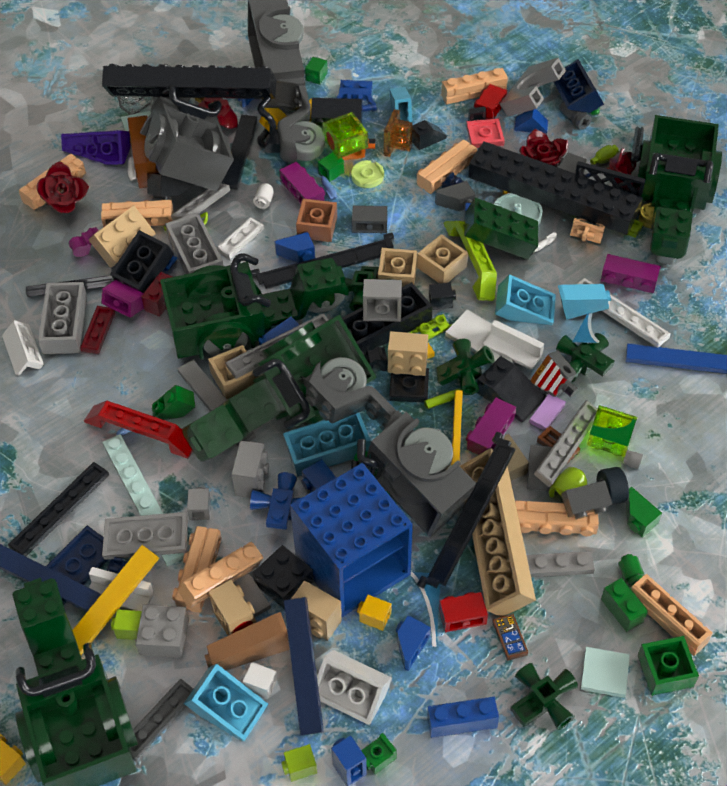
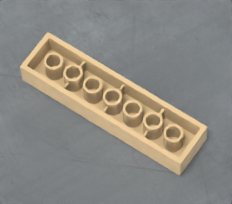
M488 449L460 466L476 483L493 449ZM507 466L472 534L486 610L500 617H504L536 601Z

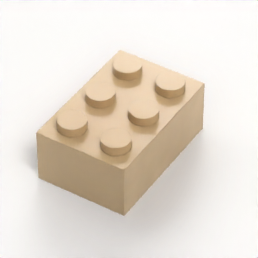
M132 206L95 233L89 241L109 267L112 268L118 263L139 230L152 237L156 233L137 208Z

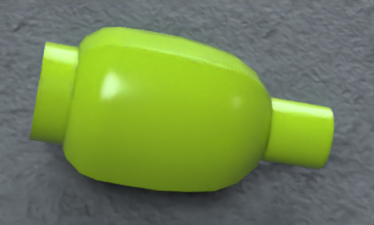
M606 145L599 149L595 157L590 159L591 165L608 163L609 159L619 152L616 145Z

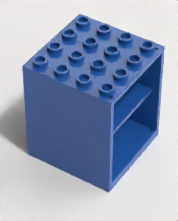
M363 463L290 504L295 555L313 569V579L319 589L341 601L342 617L357 609L360 602L365 601L367 595L376 597L411 575L413 524Z

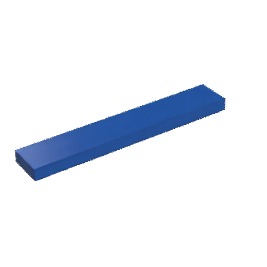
M627 343L626 362L727 374V355Z

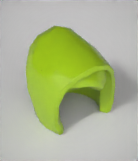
M575 467L566 468L558 475L550 487L549 496L553 498L555 490L561 496L566 490L587 485V478L584 472Z

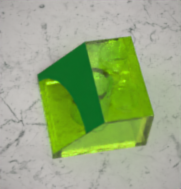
M599 405L587 445L597 450L612 453L615 456L625 457L632 439L637 417Z

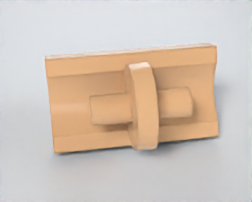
M574 218L570 236L581 238L583 242L588 240L600 244L605 226L599 223L588 222L585 219Z

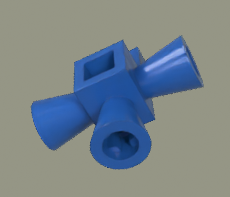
M288 472L279 473L278 489L273 488L272 496L256 490L252 491L250 510L269 508L266 527L287 530L288 521L291 520L290 504L301 499L294 498L293 488L297 481V477L294 474Z

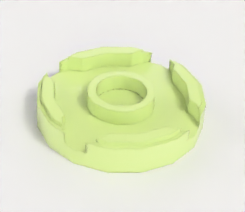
M370 160L360 161L351 170L352 182L362 188L376 187L384 180V169L377 162L372 163Z

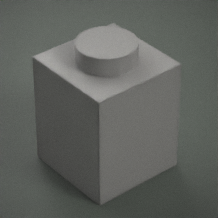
M197 487L195 489H188L187 512L189 520H210L211 498L209 488Z

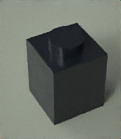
M451 282L429 285L428 297L429 302L433 306L432 310L453 308V300H456L455 289L452 290Z

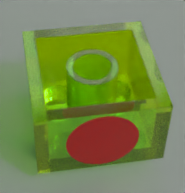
M353 112L322 123L325 141L338 159L368 148V132Z

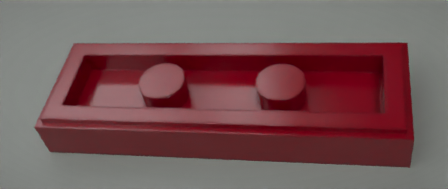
M104 306L96 307L80 346L81 352L100 353L115 315V310Z

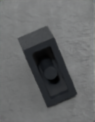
M426 120L411 126V142L419 150L447 138V135L437 125Z

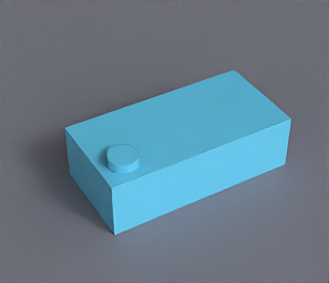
M360 413L335 423L323 420L283 433L297 477L302 476V470L321 459L328 467L354 459L357 453L358 439L366 440L365 451L367 452L371 443Z

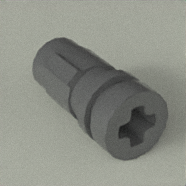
M564 101L561 103L559 110L581 130L589 126L591 122L590 115L586 112L568 110Z

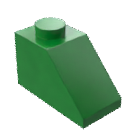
M633 487L629 488V496L626 501L627 525H629L633 532L644 537L659 524L662 512Z

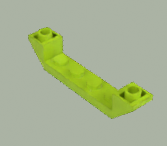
M445 221L443 224L448 235L461 237L478 274V279L472 286L477 299L494 301L497 272L483 243L464 236L465 221Z

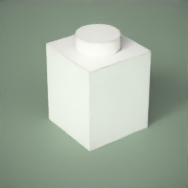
M251 662L249 669L244 670L241 681L256 695L269 699L277 682V674L273 669Z

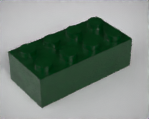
M475 197L466 210L464 236L529 259L538 247V221Z

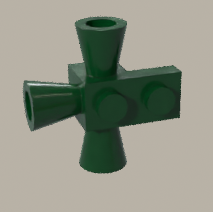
M362 266L360 271L354 272L353 279L345 277L348 291H353L354 297L349 304V308L352 311L363 307L364 279H378L379 267Z
M595 333L594 335L600 341L599 343H581L579 346L567 335L560 339L556 350L572 356L569 364L576 371V376L572 382L577 379L579 373L586 376L590 370H593L603 377L612 368L615 360L601 352L609 346L605 336Z
M458 339L452 345L457 357L436 368L438 383L444 386L459 378L461 379L460 390L463 391V395H473L479 391V386L475 379L482 375L481 366L494 363V355L487 346H483L478 352L471 355V341L468 339Z
M533 663L526 664L516 673L515 677L530 689L527 696L510 707L511 712L523 727L548 712L557 730L564 728L574 719L575 716L559 703L562 694L578 688V683L569 670L564 669L553 681L548 675L540 679Z

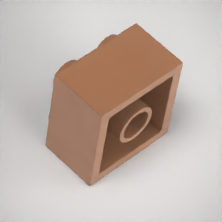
M302 199L296 222L297 235L308 232L311 240L332 242L337 221V202Z

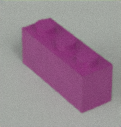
M298 162L280 169V182L300 204L302 199L324 201V189L318 186L312 176L310 177L306 169L301 167Z
M607 254L601 281L654 293L661 266Z
M495 398L492 404L488 403L485 408V414L477 419L475 429L473 431L470 430L466 436L467 450L477 455L490 448L494 450L496 444L492 442V439L496 432L505 434L515 419V406L499 398Z

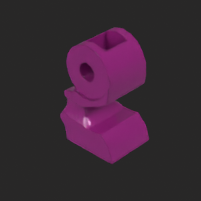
M97 227L89 228L86 232L81 233V237L75 236L69 240V247L72 249L74 256L83 257L89 254L92 245L89 239L98 232Z

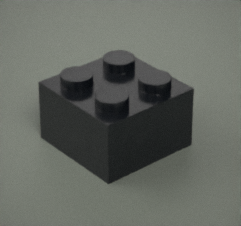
M281 545L253 571V578L257 586L284 610V600H290L304 580L310 584L314 582L313 569L284 545Z

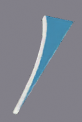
M593 313L586 315L573 342H600L593 334L591 327Z
M411 572V576L416 583H418L421 575L426 578L429 573ZM426 584L424 589L420 588L429 612L432 647H437L440 584L437 588Z

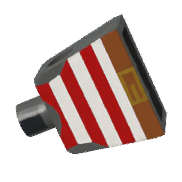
M558 350L546 356L530 380L553 397L563 392L572 397L578 391V388L571 383L576 376V371Z

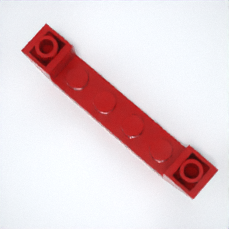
M110 401L94 405L84 419L85 423L101 429L105 422L167 443L171 453L187 459L193 452L183 435L182 429L177 424Z

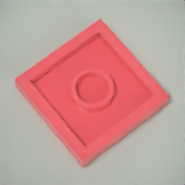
M499 118L467 121L466 127L470 144L480 148L485 141L496 146H504L505 140Z

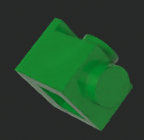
M384 733L380 734L376 740L361 750L366 757L367 770L371 769L374 774H377L397 759V750ZM379 750L381 754L375 755L374 753Z

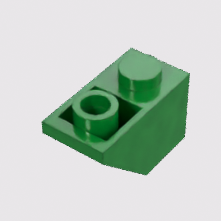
M174 385L152 404L153 416L162 420L186 416L195 408L194 392Z

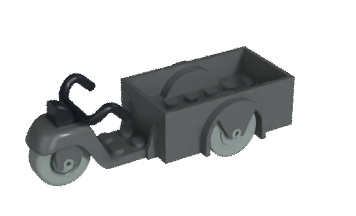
M248 0L247 36L254 67L267 66L271 68L276 78L275 99L266 96L257 107L258 113L268 121L270 126L269 131L265 128L258 136L257 144L265 149L267 153H279L280 158L289 164L295 163L297 160H314L324 150L325 135L318 125L310 122L311 106L305 86L304 66L299 50V43L303 39V25L297 18L290 15V6H288L287 0ZM264 108H279L283 112H295L281 119L276 129L274 118ZM269 135V138L266 140L265 143L264 139Z

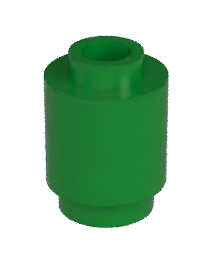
M627 554L621 557V560L618 562L625 583L632 587L645 574L637 556Z

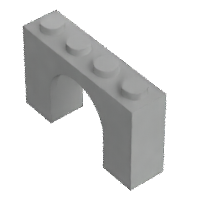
M559 58L527 68L500 102L507 117L539 107L544 98L538 87L559 80L566 71Z

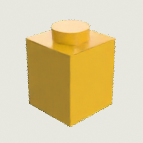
M367 595L365 601H361L358 606L359 622L383 631L391 615L392 604Z

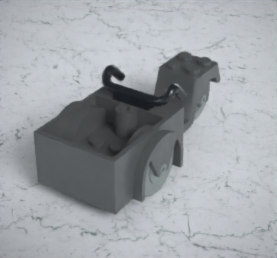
M170 85L163 89V94H169V97H151V114L140 131V134L146 136L144 144L145 156L149 161L156 163L158 172L161 175L217 191L234 161L230 151L229 138L223 133L217 118L222 109L221 102L214 101L208 105L209 109L189 103L190 98H177L175 86Z
M344 357L334 358L326 362L321 369L320 361L316 364L312 374L305 378L306 401L312 407L315 406L319 410L320 416L330 423H335L366 410L367 415L380 424L382 432L371 441L367 457L365 456L366 440H357L358 461L351 462V469L359 465V462L363 463L385 491H388L394 501L431 537L463 509L477 484L460 467L461 463L458 460L449 467L453 458V447L450 440L444 433L434 428L424 427L413 430L420 421L417 418L414 420L407 412L402 415L374 387L366 386L367 378L365 371L356 361Z

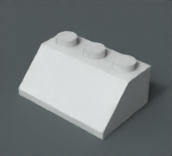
M332 650L323 658L317 675L321 702L368 725L371 724L380 708L392 680V677L335 650Z

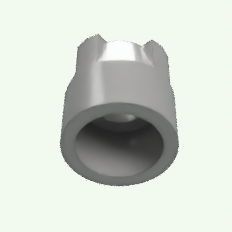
M627 450L623 464L638 469L643 454Z

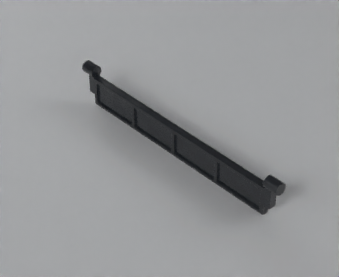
M392 232L384 234V240L270 271L260 273L259 268L250 271L252 277L256 276L259 285L264 284L267 289L292 282L299 264L332 258L338 266L344 268L380 258L382 248L394 249L391 241L394 239V235Z
M496 432L492 439L496 446L427 578L421 575L417 583L418 587L424 589L427 584L437 588L439 584L446 586L516 450L514 447H510L512 444L510 441L502 439L503 434L500 432Z

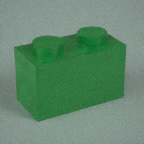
M622 578L604 587L601 600L626 632L644 623L648 610Z

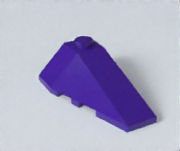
M116 130L61 134L62 151L106 165L124 164L131 148L129 131Z

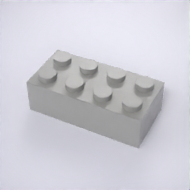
M199 213L165 223L168 239L185 274L193 273L206 266H224L223 260Z
M83 282L46 284L38 337L42 354L80 353L87 300Z

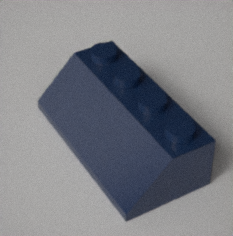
M579 59L564 67L565 73L559 80L554 81L568 110L590 113L604 105Z

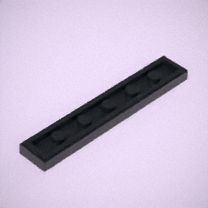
M241 115L231 147L234 161L222 181V184L229 185L230 189L238 190L258 121L257 116Z
M93 462L8 544L9 549L27 556L109 476V472Z

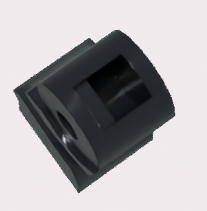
M376 347L363 353L372 369L374 365L378 364L381 371H388V360L384 347Z

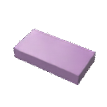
M548 394L530 418L529 423L545 431L565 407L566 401Z

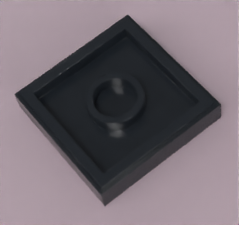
M426 368L425 376L391 373L389 401L424 403V400L428 399L429 368Z

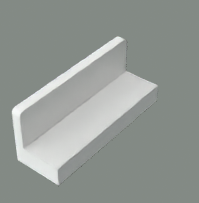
M494 320L491 324L490 335L483 343V346L489 347L491 351L530 370L539 361L544 349V343L497 320Z
M13 321L2 337L15 374L21 375L26 367L41 369L44 364L30 325Z
M92 567L89 572L91 579L89 588L102 594L118 574ZM142 580L120 608L142 611L143 604L149 605L154 594L152 584Z

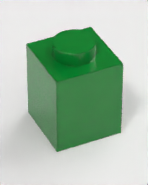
M312 57L305 67L306 81L321 84L328 73L327 60Z
M334 152L330 153L318 161V174L325 176L329 182L333 181L344 173L345 163L343 158Z

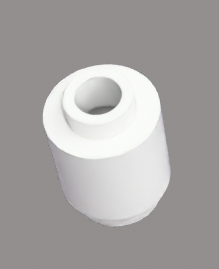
M263 183L257 188L253 203L258 208L265 209L269 207L274 194L273 187L270 184Z

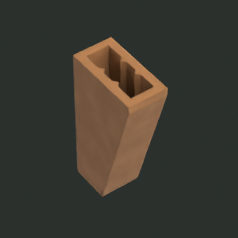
M281 612L207 645L208 654L205 655L208 668L218 664L224 670H229L290 650L287 628Z

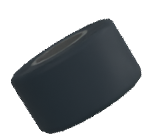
M620 467L602 469L597 473L596 483L606 482L612 505L624 503L628 500V481Z

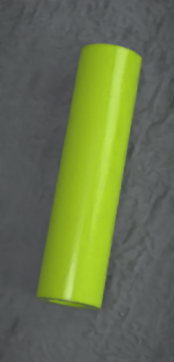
M460 388L424 400L426 409L454 400L455 391L460 390Z

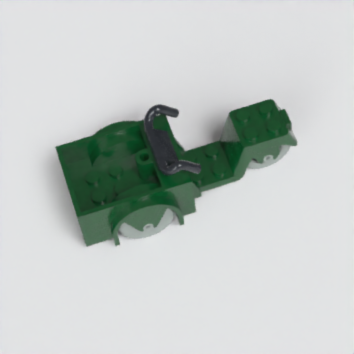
M655 115L650 140L643 141L637 177L646 179L642 195L643 201L651 202V206L654 207L650 250L652 254L656 255V262L671 265L675 259H680L686 255L691 234L693 210H705L706 203H713L722 162V151H716L719 124ZM636 183L635 188L640 187L641 184Z
M245 253L236 255L229 266L211 265L202 267L190 274L161 279L165 307L178 359L199 354L200 360H203V346L205 351L212 356H217L241 345L245 347L248 342V336L253 349L255 348V342H258L259 338L265 335V330L271 329V326L279 325L289 317L297 321L303 319L307 311L323 313L336 308L343 301L344 296L349 295L342 267L338 266L332 258L299 264L289 289L265 294L261 293L253 281L248 264L256 266L259 260Z
M340 315L329 319L316 328L311 321L272 346L262 350L261 354L264 359L254 364L256 369L253 370V375L257 378L253 380V385L183 427V435L200 461L204 462L217 456L273 418L279 420L285 417L287 421L284 422V427L286 429L297 427L302 423L304 426L323 420L319 410L315 406L312 407L306 401V387L304 386L305 378L312 374L316 364L320 361L321 369L331 359L339 357L349 358L356 361L364 369L367 383L377 378Z
M38 578L24 583L25 588L14 591L12 596L21 628L34 658L38 676L26 680L25 669L23 667L16 669V687L22 711L16 712L15 717L23 749L37 782L42 781L43 786H100L137 772L130 747L138 745L129 720V714L117 677L114 676L108 679L99 654L94 655L90 643L83 645L85 659L82 660L63 605L57 581L54 578L45 581Z

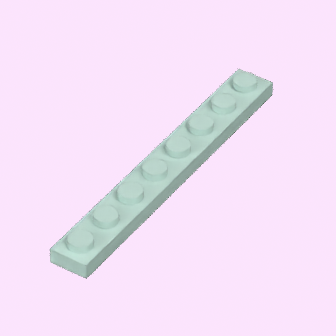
M121 434L103 441V446L139 515L163 514ZM185 553L161 555L168 567L183 560Z

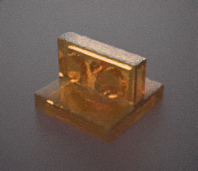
M397 109L393 110L384 130V156L388 157L391 156L394 148L410 151L412 148V122L400 120V110Z

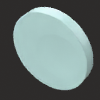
M512 193L502 195L494 202V205L537 220L538 225L542 220L543 210L540 203Z

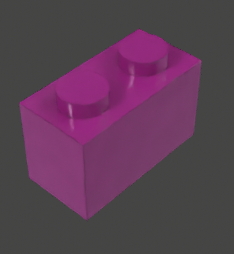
M115 280L102 288L101 304L131 318L144 309L141 298L144 293Z

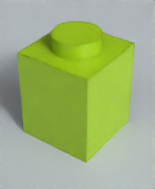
M117 609L116 617H113L111 622V630H114L117 639L137 640L142 611Z
M310 744L283 752L285 761H281L284 775L289 774L291 782L317 774V765Z

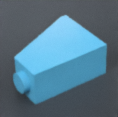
M406 87L390 88V105L396 132L409 131L412 126L411 97Z
M603 284L558 285L566 320L609 309L608 301H611L609 290L605 291Z

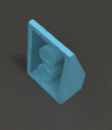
M508 275L498 285L495 315L510 321L553 325L556 294Z
M215 664L206 670L184 702V705L201 718L244 742L268 706V703L218 664Z

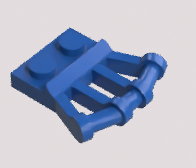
M341 80L339 94L336 98L367 100L368 104L363 105V112L377 111L376 103L371 96L372 81Z

